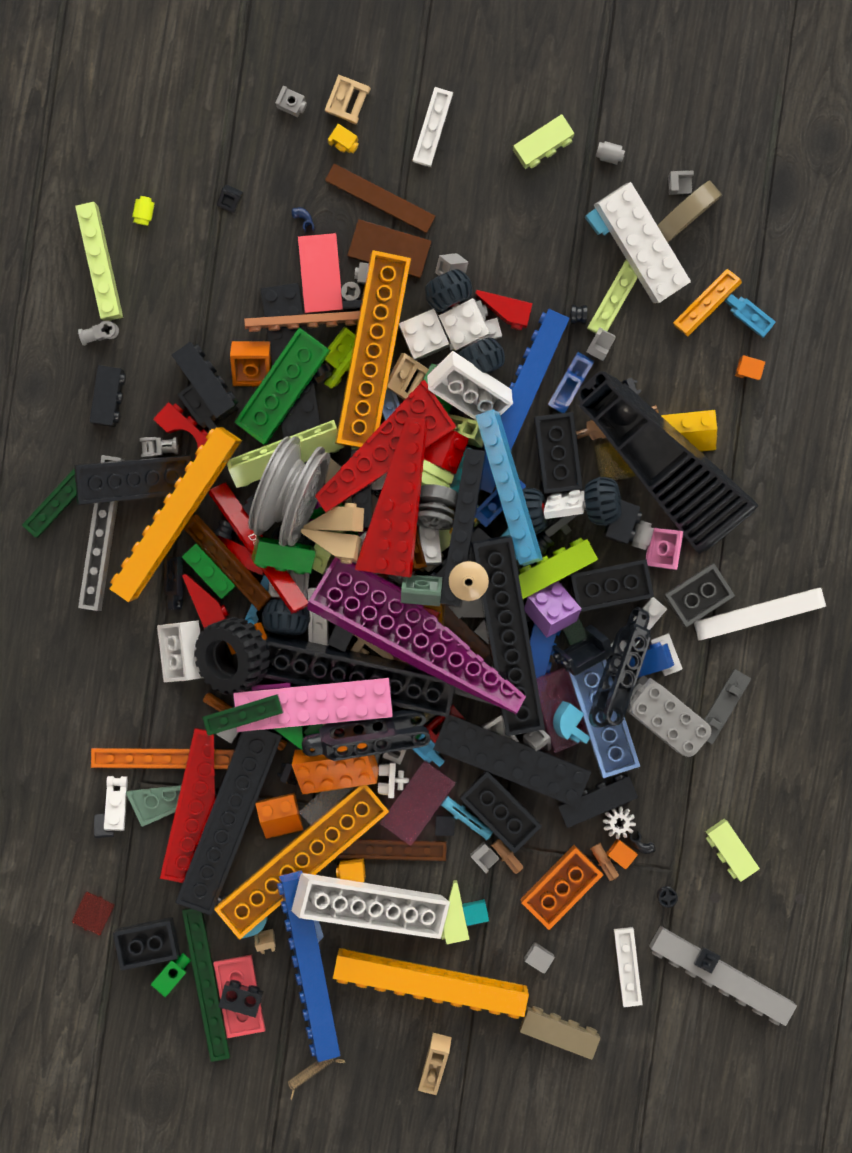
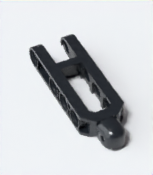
M635 607L632 610L627 625L620 628L615 636L612 645L614 655L608 657L589 713V722L594 727L620 725L624 720L651 639L650 631L647 629L650 619L649 613L640 607ZM640 640L641 647L637 649L635 645ZM621 641L627 643L623 651L620 648ZM631 657H634L635 659V665L633 667L629 665ZM616 658L621 661L620 665H618V668H615L614 661ZM625 675L629 677L627 685L623 684ZM610 676H612L615 679L614 683H612V686H609L608 684V678ZM613 711L617 714L615 721L611 720ZM598 712L602 713L603 715V721L601 723L597 722L596 720V714Z
M406 709L394 711L393 717L326 723L319 729L320 733L309 734L302 739V751L307 756L323 754L330 760L339 761L424 747L429 744L431 737L429 730L423 726L426 723L424 712ZM414 716L421 717L419 721H411V718ZM376 722L382 723V726L378 728H375L372 725ZM357 725L363 726L359 731L353 730ZM338 728L344 729L340 734L334 733ZM418 734H425L423 739L415 738ZM379 740L387 741L382 746L376 744ZM360 743L367 744L365 748H357V745ZM341 746L347 747V750L343 752L337 749Z

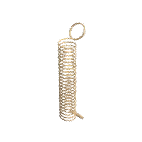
M337 1059L335 1062L344 1063L345 1060ZM299 1076L298 1080H300V1081H298V1082H300L301 1084H302V1082L304 1083V1081L301 1080V1079H303V1078H301V1077ZM292 1081L291 1086H292L294 1089H295V1087L297 1088V1086L294 1085V1084H296V1083H294V1082Z

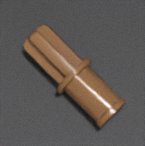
M497 839L491 845L501 856V861H505L515 874L523 869V865L500 839Z
M598 843L590 848L599 862L598 866H601L608 880L616 879L619 874L610 861L611 858L608 857L603 849L602 844Z

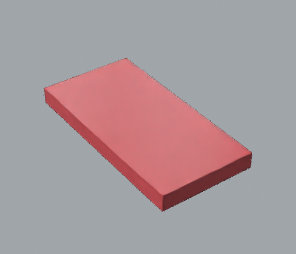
M336 233L298 237L305 314L343 310Z
M252 954L213 962L220 999L226 981L237 980L242 983L241 985L247 987L249 985L257 986ZM235 991L227 992L230 998H237ZM253 996L246 997V1001L249 1004L256 1003V999ZM261 1003L256 1018L222 1008L227 1038L264 1032L266 1030Z

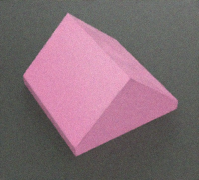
M654 528L646 553L648 566L677 570L683 531Z

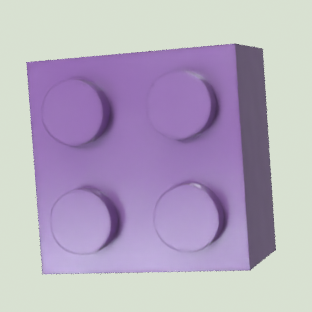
M557 581L528 596L524 610L547 638L577 622L581 607L560 582Z

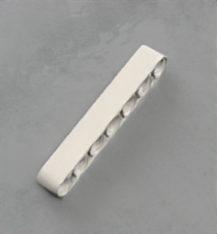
M816 588L697 620L694 622L698 640H704L825 607L826 603L822 589Z

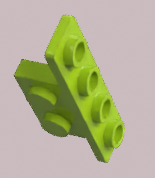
M346 327L342 328L328 347L331 352L325 359L326 362L335 368L332 375L324 382L331 389L340 383L341 376L350 367L355 334Z

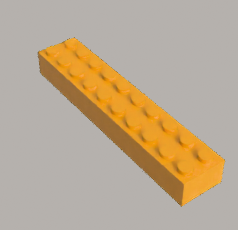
M374 250L370 255L335 444L359 449L380 426L411 258Z
M216 427L215 430H210L206 436L208 441L204 446L201 445L195 453L197 455L194 462L190 461L184 470L186 474L183 478L180 477L174 485L176 489L172 494L169 493L163 501L165 506L162 510L159 509L153 516L155 521L151 526L148 525L142 533L143 539L133 546L131 550L133 554L122 563V571L119 574L116 573L112 578L110 590L127 602L139 597L242 442L241 439L225 428Z
M367 785L357 786L220 902L214 910L240 940L283 902V896L279 895L277 884L280 883L279 876L297 871L316 875L389 811Z
M341 948L338 951L333 979H337L336 982L341 984L352 982L361 988L372 986L375 987V990L385 992L387 989L394 991L393 993L397 995L412 994L416 999H424L426 997L431 998L436 1003L446 1001L451 1002L452 1006L462 1007V1005H466L476 1011L486 1009L489 1010V1013L500 1015V1012L506 1013L509 1017L519 1019L520 1016H525L529 996L526 985Z

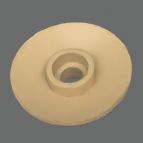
M462 562L456 565L450 573V589L461 600H476L488 588L487 572L476 562ZM471 579L473 583L468 586L465 584V580Z

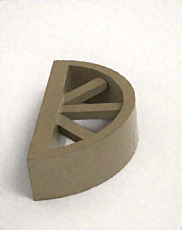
M710 180L688 196L657 225L667 243L722 197L721 192Z

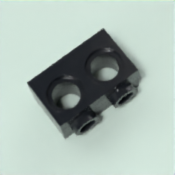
M237 980L226 981L218 1007L256 1018L264 991H261L255 985H249V987L241 985L242 983ZM235 991L237 998H230L227 992ZM253 996L256 999V1003L249 1004L246 1001V997Z

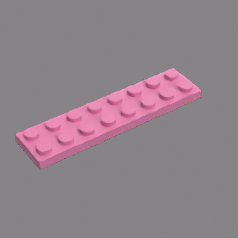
M389 678L234 693L235 707L279 694L284 711L282 714L237 727V732L393 717Z

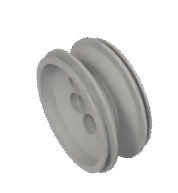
M287 436L279 443L263 472L252 502L248 526L250 530H254L255 535L261 536L275 522L282 521L279 544L281 546H286L287 544L293 546L302 535L301 529L309 522L318 501L315 495L322 489L327 477L330 454L325 452L323 447H318L307 463L304 464L303 460H301L300 439L293 436L290 438Z

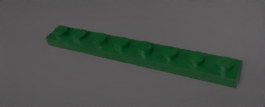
M191 908L183 909L182 914L210 1060L214 1062L229 1059L231 1056L222 1009L218 1007L220 998L203 912Z

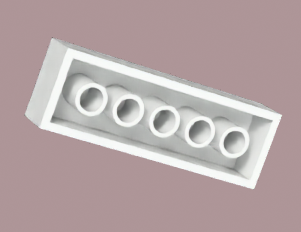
M631 182L624 184L594 204V207L653 303H660L691 282Z

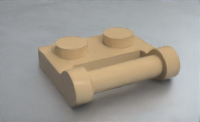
M338 75L325 112L347 120L352 124H357L366 94H369L371 88ZM354 89L359 90L352 112L349 114L346 110Z
M401 353L388 378L387 389L405 400L420 384L429 369L407 354ZM417 370L418 373L412 385L410 386L408 392L406 393L405 390L409 382L411 381L415 371Z

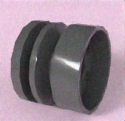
M422 485L417 524L435 530H449L453 528L455 516L453 510L456 509L457 491L441 485Z

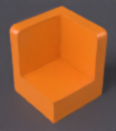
M743 355L740 357L735 376L760 380L765 361Z
M616 839L606 852L610 858L624 869H627L638 855L620 839Z

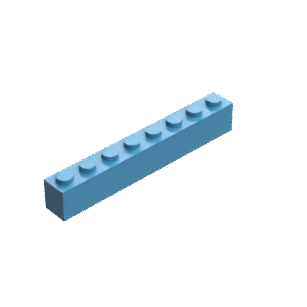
M493 409L475 415L520 565L526 566L543 560L526 506L500 413Z

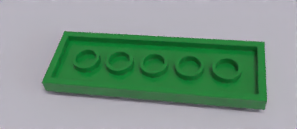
M298 328L234 423L263 445H266L331 350L302 328Z

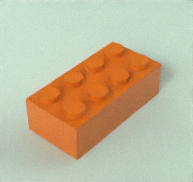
M360 743L357 745V748H365L367 744ZM341 746L337 750L343 752L347 750V747ZM300 749L294 751L292 767L302 795L377 783L379 767L375 755L333 761L323 754L307 756Z
M573 845L520 899L521 903L550 930L603 876V873Z

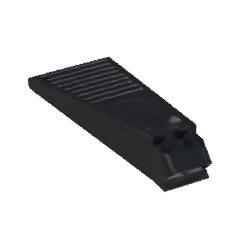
M600 371L579 389V407L595 422L678 529L683 531V535L699 554L708 551L755 512L758 504L628 385L622 384L616 377Z

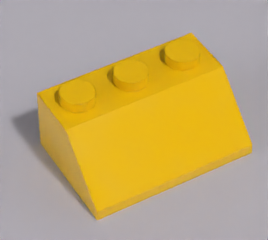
M715 410L661 415L700 452L716 450L717 422Z

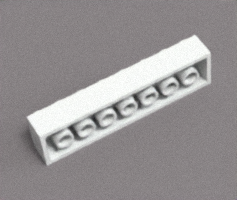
M301 873L291 911L302 919L441 939L450 901L438 894Z

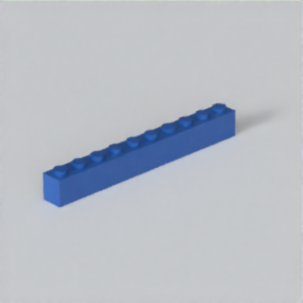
M548 309L547 313H542L538 322L542 325L539 331H534L531 341H534L531 348L527 347L523 358L526 361L523 366L519 365L515 375L518 376L516 383L512 382L509 387L512 390L513 404L501 415V420L510 450L514 445L569 321V317L551 309ZM486 453L480 490L491 495L496 484Z
M297 871L279 876L280 883L277 884L279 895L283 896L281 908L283 914L286 913L287 920H284L286 931H290L291 938H288L290 950L293 949L294 956H291L294 968L297 967L298 971L295 974L297 985L301 986V991L298 993L301 1004L304 1003L305 1006L302 1014L304 1021H308L309 1027H306L308 1039L311 1038L312 1042L309 1045L311 1056L316 1057L318 1062L339 1057L340 1051L314 920L299 918L291 911L300 875L303 873L302 871Z

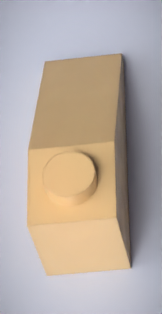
M345 503V507H335L304 525L303 529L363 532L364 508L356 507L355 503Z
M301 529L303 535L334 555L341 563L352 564V561L357 562L362 539L358 535Z
M433 1033L418 1091L437 1095L448 1059L452 1037Z

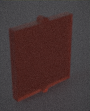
M86 891L72 923L83 927L85 931L89 930L101 935L115 904L104 900L102 896L98 897Z

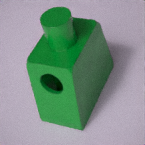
M182 953L176 961L170 960L152 981L151 986L166 997L186 974L187 971L184 968L191 959ZM172 969H176L178 972L175 976L169 973Z

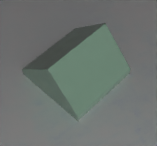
M423 575L403 577L401 603L440 606L443 577Z

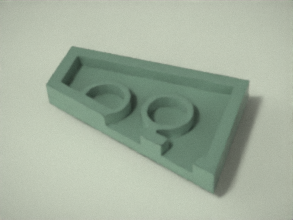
M181 785L126 791V795L142 827L175 812Z

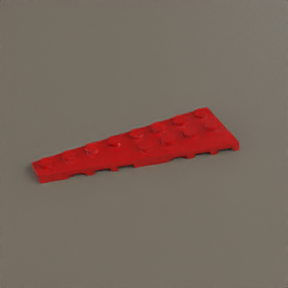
M425 380L420 382L415 390L408 395L401 405L395 409L387 420L377 428L359 450L315 495L316 500L325 513L388 473L406 418L428 420L425 448L456 429V425L435 394L428 390V384Z
M406 418L355 570L412 577L428 424L426 419Z
M194 728L160 879L183 882L215 801L214 734L208 736L207 731Z

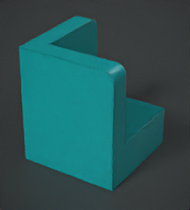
M485 899L462 904L467 926L489 921Z

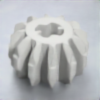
M619 806L618 812H616L615 808L611 809L613 814L606 812L605 814L609 819H603V823L608 824L604 826V830H610L608 833L610 837L615 833L616 839H619L620 833H622L623 837L627 838L626 831L631 834L633 833L629 826H636L635 822L630 821L635 817L633 814L628 815L630 812L628 808L623 812V807ZM620 818L621 821L622 819L624 820L623 822H621V827H619L618 825H614L617 823L616 819Z

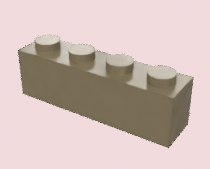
M527 1006L525 1016L519 1027L520 1033L591 1060L600 1041V1036L596 1029L588 1026L585 1029L573 1020L564 1021L561 1019V1016L555 1013H550V1015L543 1013V1009L536 1006L532 1008Z

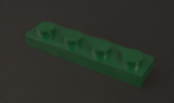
M75 469L22 524L35 538H38L76 497Z
M279 694L202 718L207 735L210 736L282 714L284 711Z

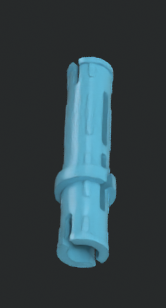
M449 796L444 799L441 806L452 813L456 820L460 819L485 838V840L489 839L493 833L489 827L465 810V806H460Z

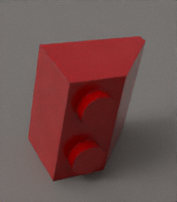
M453 430L425 448L424 460L452 474H456L469 438Z

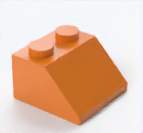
M232 341L230 361L233 386H259L271 369L270 341Z
M295 792L256 802L259 821L266 839L304 830Z

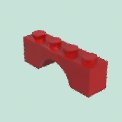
M168 402L154 417L153 420L169 434L180 430L190 432L196 439L198 448L201 445L204 446L208 441L206 439L208 432L204 429L200 431L196 427L198 423L190 416L186 418L182 414L184 410L176 403L172 405Z

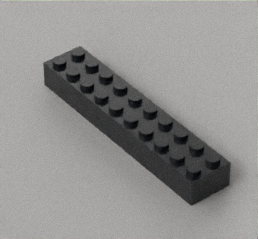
M507 535L471 542L474 562L480 564L486 570L489 580L488 588L481 596V603L492 666L503 679L508 680L526 696L517 714L500 707L504 733L506 736H513L545 730L512 537Z
M270 634L266 639V649L269 650V656L267 657L269 667L266 668L267 673L264 678L301 686L389 678L393 706L449 717L456 687L409 663L350 650L343 652L335 647L276 634Z

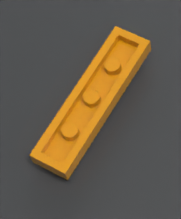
M726 269L673 322L674 326L688 337L742 283L741 279Z

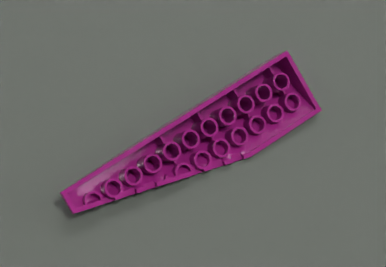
M336 557L333 559L309 599L307 610L444 682L512 713H518L526 696L508 680L503 679L493 667L491 668L486 664L482 657L478 654L476 655L449 628L444 627L433 614L428 613L423 608L424 606L401 603L402 588L372 572L355 570L356 564L353 562L352 564H344Z

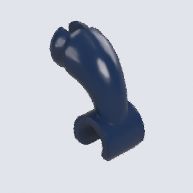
M302 207L293 208V218L305 220L303 223L304 232L306 233V226L308 225L312 226L314 232L315 226L309 212Z

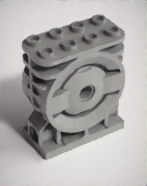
M641 676L637 680L627 712L677 753L687 757L694 756L711 735L710 725L651 678L648 679L645 676Z

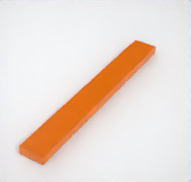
M91 748V768L185 769L190 749ZM214 749V769H227L235 749Z

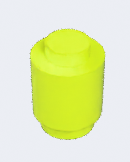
M140 196V199L135 200L132 216L134 223L149 225V221L152 220L155 204L151 202V198Z

